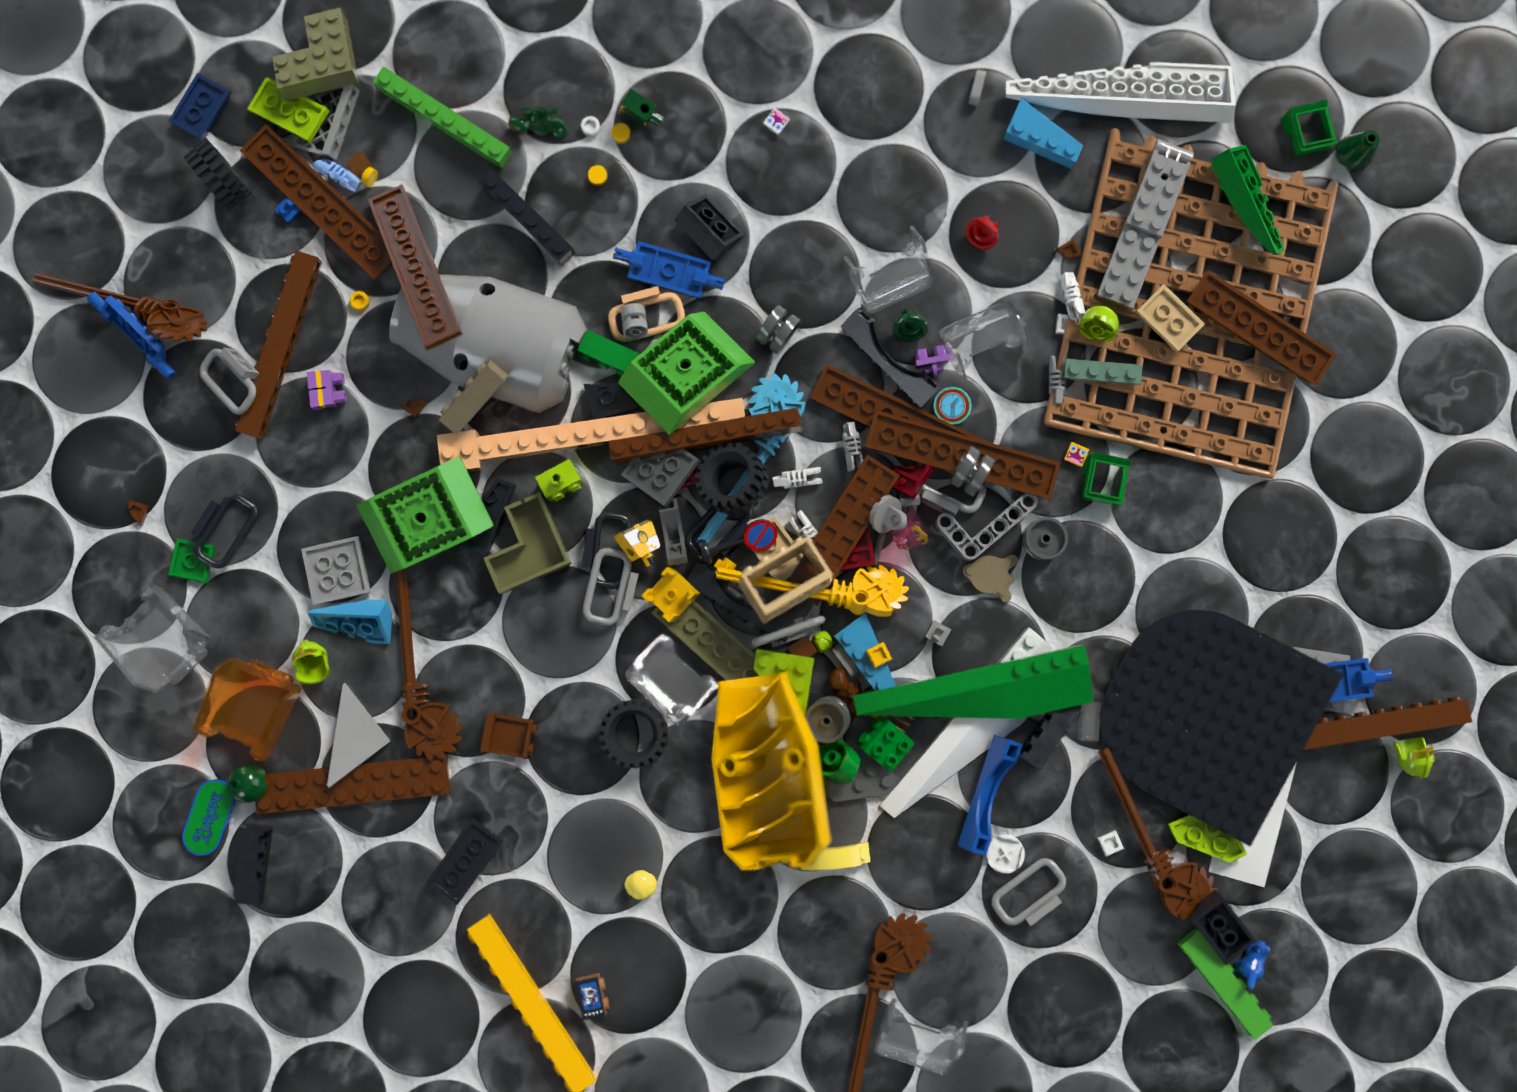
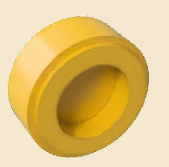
M624 123L615 124L611 130L612 138L617 143H625L630 138V129Z
M600 165L591 167L588 171L590 182L597 186L604 184L607 180L605 168Z
M372 167L367 168L362 174L361 183L367 187H372L377 180L378 171Z
M356 291L350 296L349 302L355 310L364 311L369 307L370 299L364 292Z

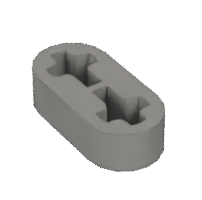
M977 69L968 104L978 106L986 71Z
M839 643L831 649L852 678L860 673Z

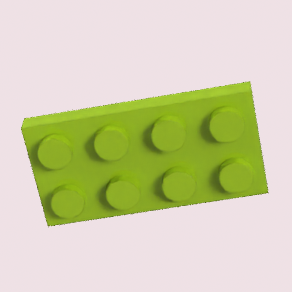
M266 77L247 108L253 114L311 143L329 113L326 107L307 97L285 101L277 88L276 81Z

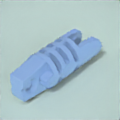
M326 158L313 163L317 171L335 183L353 192L358 191L361 180L350 171Z

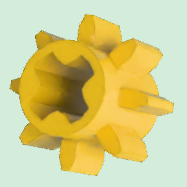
M726 557L723 561L718 559L714 565L717 568L714 573L717 574L718 567L734 570L737 565Z

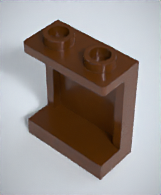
M489 712L486 716L480 751L528 759L529 755L532 756L534 744H531L532 736H536L538 725H535V720Z

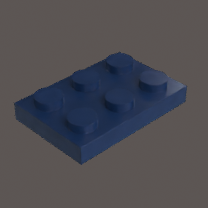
M197 73L168 121L203 141L232 93Z

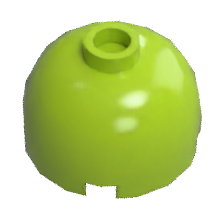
M1094 306L1083 314L1079 323V330L1086 338L1095 341L1097 338L1102 339V343L1110 342L1115 339L1118 331V317L1106 306Z

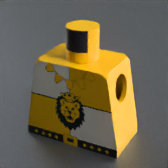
M651 518L614 536V539L630 561L633 562L641 557L646 567L657 562L652 551L658 549L660 543Z

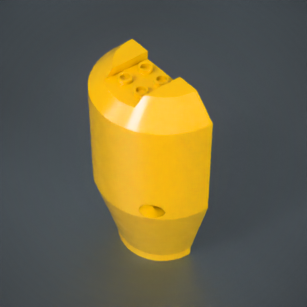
M788 673L717 682L718 697L712 766L724 852L741 870H758L778 864V861H781L782 864L790 863L791 868L813 865L831 842L818 745L789 682Z

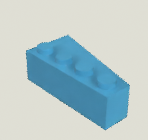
M1022 98L1003 138L1070 169L1075 165L1083 147L1080 142Z
M866 613L833 636L874 691L896 686L887 663L874 668L865 652L878 645Z

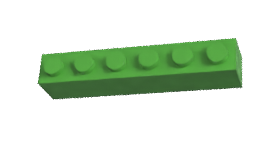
M1194 928L1177 942L1181 950L1250 1037L1257 1040L1274 1026L1270 1022L1271 1016L1264 1008L1262 1010L1257 1005L1259 1003L1258 999L1252 993L1248 994L1245 990L1246 984L1241 978H1236L1233 975L1234 969L1229 963L1225 965L1200 931Z

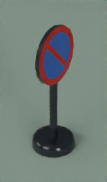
M759 519L751 522L746 527L743 538L708 548L707 542L704 539L697 540L703 562L707 566L712 563L710 553L743 542L751 550H767L776 542L777 529L771 521Z

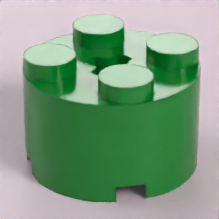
M839 739L819 747L822 775L834 784L851 783L861 761V757L857 752Z

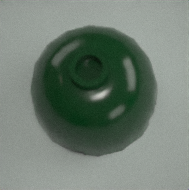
M256 764L241 765L235 768L227 781L229 794L240 803H254L261 800L266 794L268 782H265L264 778L266 776L265 771Z

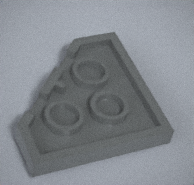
M685 449L667 454L660 453L651 455L648 458L632 459L621 476L667 507L700 460Z
M853 744L851 748L861 757L859 769L854 776V780L849 784H834L827 779L823 784L824 794L834 802L889 795L901 779L885 769L856 744Z

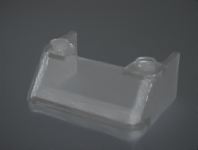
M913 225L909 227L913 242L903 247L901 251L902 260L869 274L865 267L855 268L848 256L844 257L850 280L863 307L868 313L878 312L932 286L934 275L926 244Z
M998 303L945 326L939 331V336L946 353L950 354L951 364L963 380L967 379L965 369L971 364L970 357L996 345L1004 343L1008 347L1015 348L1023 343L1029 351L1034 350L1027 324L1008 303Z
M892 998L882 1020L875 1052L881 1056L938 1074L950 1073L964 1050L968 1021H964L959 1029H956L954 1026H946L940 1032L903 1021L904 1015L899 1009L895 1008L896 999Z

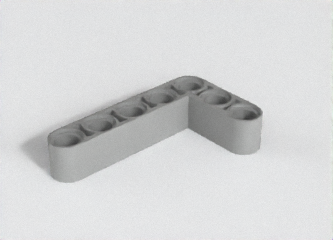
M1027 493L1022 495L973 538L948 513L938 516L935 526L964 560L970 561L977 558L1037 506L1038 500L1034 495ZM1025 497L1031 499V507H1026L1023 504ZM1010 510L1017 512V519L1013 520L1009 517ZM941 518H947L949 520L948 527L941 526ZM995 522H1000L1003 525L1002 532L995 530ZM954 532L961 534L962 540L960 542L953 540L952 535ZM981 534L988 536L989 541L987 544L980 542ZM966 547H972L974 549V555L972 557L966 555Z

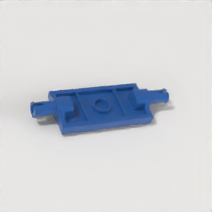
M638 241L635 251L630 252L616 247L615 253H613V259L629 263L628 279L658 286L659 288L701 299L704 287L710 286L723 290V285L725 284V278L709 275L710 261Z
M96 292L88 295L87 301L108 323L113 322L146 354V361L154 369H157L167 380L172 379L176 375V371L166 363L165 345L159 339L156 340L151 333L148 334L147 327L142 326L133 313L129 314L119 299L115 300L110 295L104 301Z
M1368 658L1324 663L1344 673L1330 702L1374 697L1373 686L1377 682L1393 681V676H1385L1393 674L1391 669L1374 671L1369 666Z

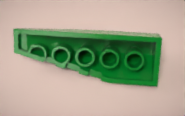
M1242 145L1230 148L1211 158V167L1218 176L1221 189L1225 192L1234 210L1246 227L1273 255L1284 252L1285 249L1278 228L1272 225L1274 221L1273 213L1266 206V202H1268L1267 195H1263L1260 188L1263 185L1262 179L1247 146Z

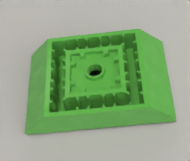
M705 312L687 315L631 361L618 383L670 435L752 367L755 361ZM683 362H689L691 364V366L688 369H683L680 367V365Z
M460 456L356 504L390 573L405 569L494 526ZM422 512L426 515L424 523L417 520V513Z

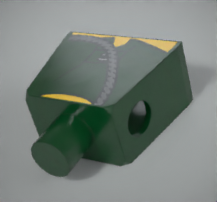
M630 88L621 104L619 114L643 127H646L648 122L659 127L663 119L662 116L654 112L656 105Z

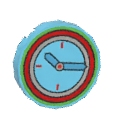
M948 387L940 391L933 403L936 417L952 425L960 424L966 420L972 407L967 393L956 387Z

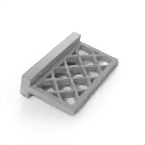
M354 85L341 87L343 89L342 94L336 98L332 93L336 89L309 95L307 98L322 102L321 98L330 93L333 99L330 103L331 105L335 104L337 109L335 113L326 118L322 123L324 125L329 122L331 125L330 130L323 133L320 126L319 132L321 135L313 139L311 143L308 142L304 145H299L300 137L295 135L291 147L337 161L360 91ZM322 104V106L329 108L328 104ZM323 139L325 142L323 150L316 149L314 144Z

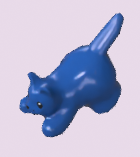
M1263 941L1256 942L1247 948L1245 957L1237 959L1234 964L1236 974L1248 979L1247 984L1250 990H1253L1255 982L1262 979L1265 959L1270 953V947Z

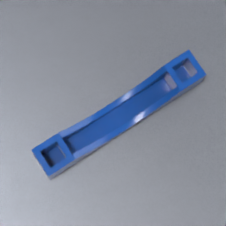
M997 735L993 736L958 846L970 852L986 856L992 839L991 810L994 797L1004 776L1017 763L1023 744Z

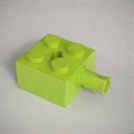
M570 459L535 477L545 497L549 501L554 500V502L565 497L564 494L569 491L574 493L582 488L581 485L584 484Z

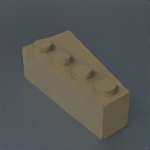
M491 360L487 364L482 363L476 370L478 374L474 378L471 376L465 382L464 390L462 392L458 390L452 397L454 401L450 405L446 404L440 411L442 416L439 421L456 435L508 376Z

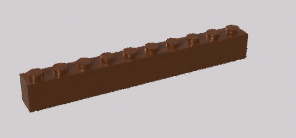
M297 250L295 255L291 256L290 269L285 274L283 290L278 294L277 308L272 312L271 326L266 330L265 344L260 348L259 362L254 366L259 372L257 378L252 380L256 387V397L249 409L241 414L235 423L236 431L260 440L264 439L322 261L316 256Z
M797 407L680 428L670 435L663 431L609 441L611 460L617 465L631 462L632 459L648 458L651 455L672 453L680 449L690 452L718 447L717 445L719 444L727 445V442L735 444L802 432L803 428L800 412Z
M1460 696L1448 697L1446 702L1436 699L1430 700L1427 705H1423L1422 702L1411 703L1409 708L1399 705L1391 707L1392 710L1385 711L1384 708L1374 709L1372 714H1366L1363 711L1353 713V717H1347L1346 714L1334 716L1335 720L1329 721L1328 718H1320L1303 750L1472 723L1468 699H1460Z

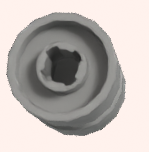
M631 303L622 307L621 318L624 336L629 339L645 337L648 334L645 307L638 303Z

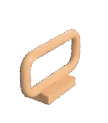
M657 286L622 295L623 304L617 305L610 310L608 322L613 337L623 343L638 340L626 338L618 330L616 315L627 304L638 303L647 306L666 300H671L675 304L677 320L673 323L648 329V334L643 338L668 332L685 318L682 302L676 294H660Z

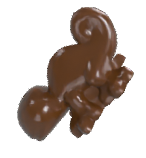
M838 668L830 674L829 685L831 689L837 691L834 697L844 701L850 709V724H852L854 718L859 717L856 714L853 696L862 694V685L858 679L848 683L845 669Z

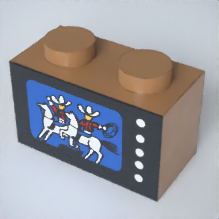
M600 973L576 978L575 986L582 1021L606 1016L607 1009H610L608 997L604 998L603 990H606L604 978H600Z

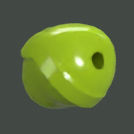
M820 631L812 637L811 642L819 653L830 649L833 645L832 638L826 631Z

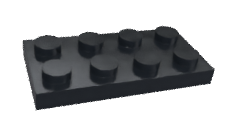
M472 818L426 883L458 905L501 846L504 839Z

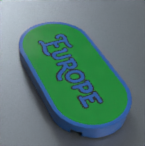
M221 779L206 781L196 792L182 834L184 846L194 855H208L217 850L222 843L236 802L229 794L226 781Z

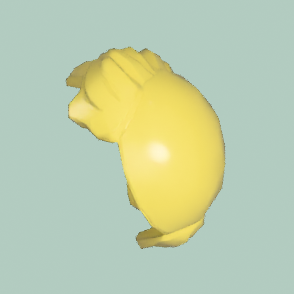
M638 870L627 877L624 885L630 896L643 900L649 898L654 893L657 881L651 873Z

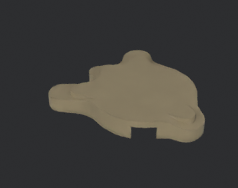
M1010 555L1006 558L982 556L972 564L964 566L962 572L979 592L995 594L1001 601L1008 602L1011 599L1009 587L1015 581V577L1010 575L1008 570L1018 563V558L1016 555Z

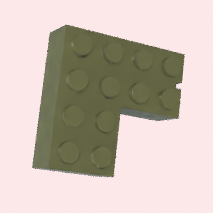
M341 8L304 16L309 48L272 57L274 71L276 72L277 88L285 101L359 83L348 22Z
M541 492L524 498L527 505H524L522 501H517L504 507L519 543L484 557L498 594L507 593L572 565Z

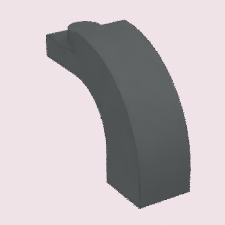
M673 498L667 507L658 502L668 566L687 563V552L677 498Z

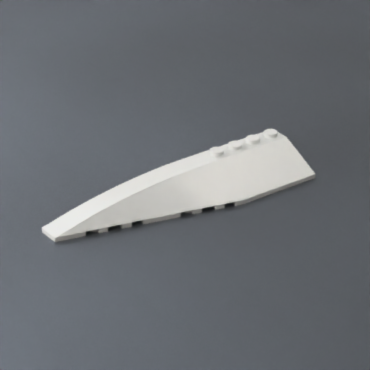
M1155 62L1150 63L1146 67H1142L1139 64L1133 65L1130 69L1115 67L1113 71L1099 69L1075 72L1073 76L1059 74L1057 78L1048 79L1047 76H1043L1033 81L1030 78L1006 81L1007 98L1019 101L1022 98L1027 103L1106 116L1231 123L1236 106L1232 66Z
M1028 627L1023 630L997 663L1049 652L1055 649ZM952 717L879 806L892 817H897L989 749L994 735L1005 737L1019 727L1027 717L1020 719Z

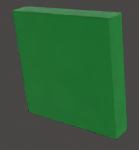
M176 538L168 576L208 583L211 567L196 558L194 554L196 542ZM204 544L202 552L213 559L216 546Z

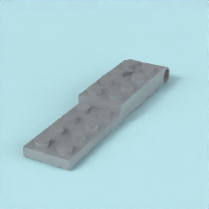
M1157 139L1096 296L1131 310L1134 308L1158 243L1163 236L1194 155L1193 152Z

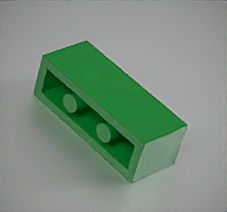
M589 330L586 331L577 350L581 355L580 358L588 362L594 360L598 362L599 367L606 370L609 368L616 370L615 374L621 377L630 362L640 355Z

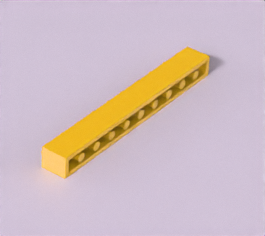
M488 914L469 927L467 935L473 944L476 943L479 947L478 952L480 956L490 964L489 969L501 981L500 986L505 993L508 992L512 999L510 1001L513 1007L519 1009L522 1013L521 1018L525 1025H529L533 1030L532 1035L537 1042H541L544 1047L543 1052L548 1059L551 1058L555 1065L553 1067L559 1076L562 1075L565 1079L564 1084L568 1091L581 1092L596 1081V1075L492 916Z

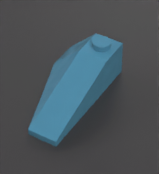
M369 599L308 611L309 618L315 628L333 633L338 631L348 634V637L365 638V642L390 644L392 612L387 600Z

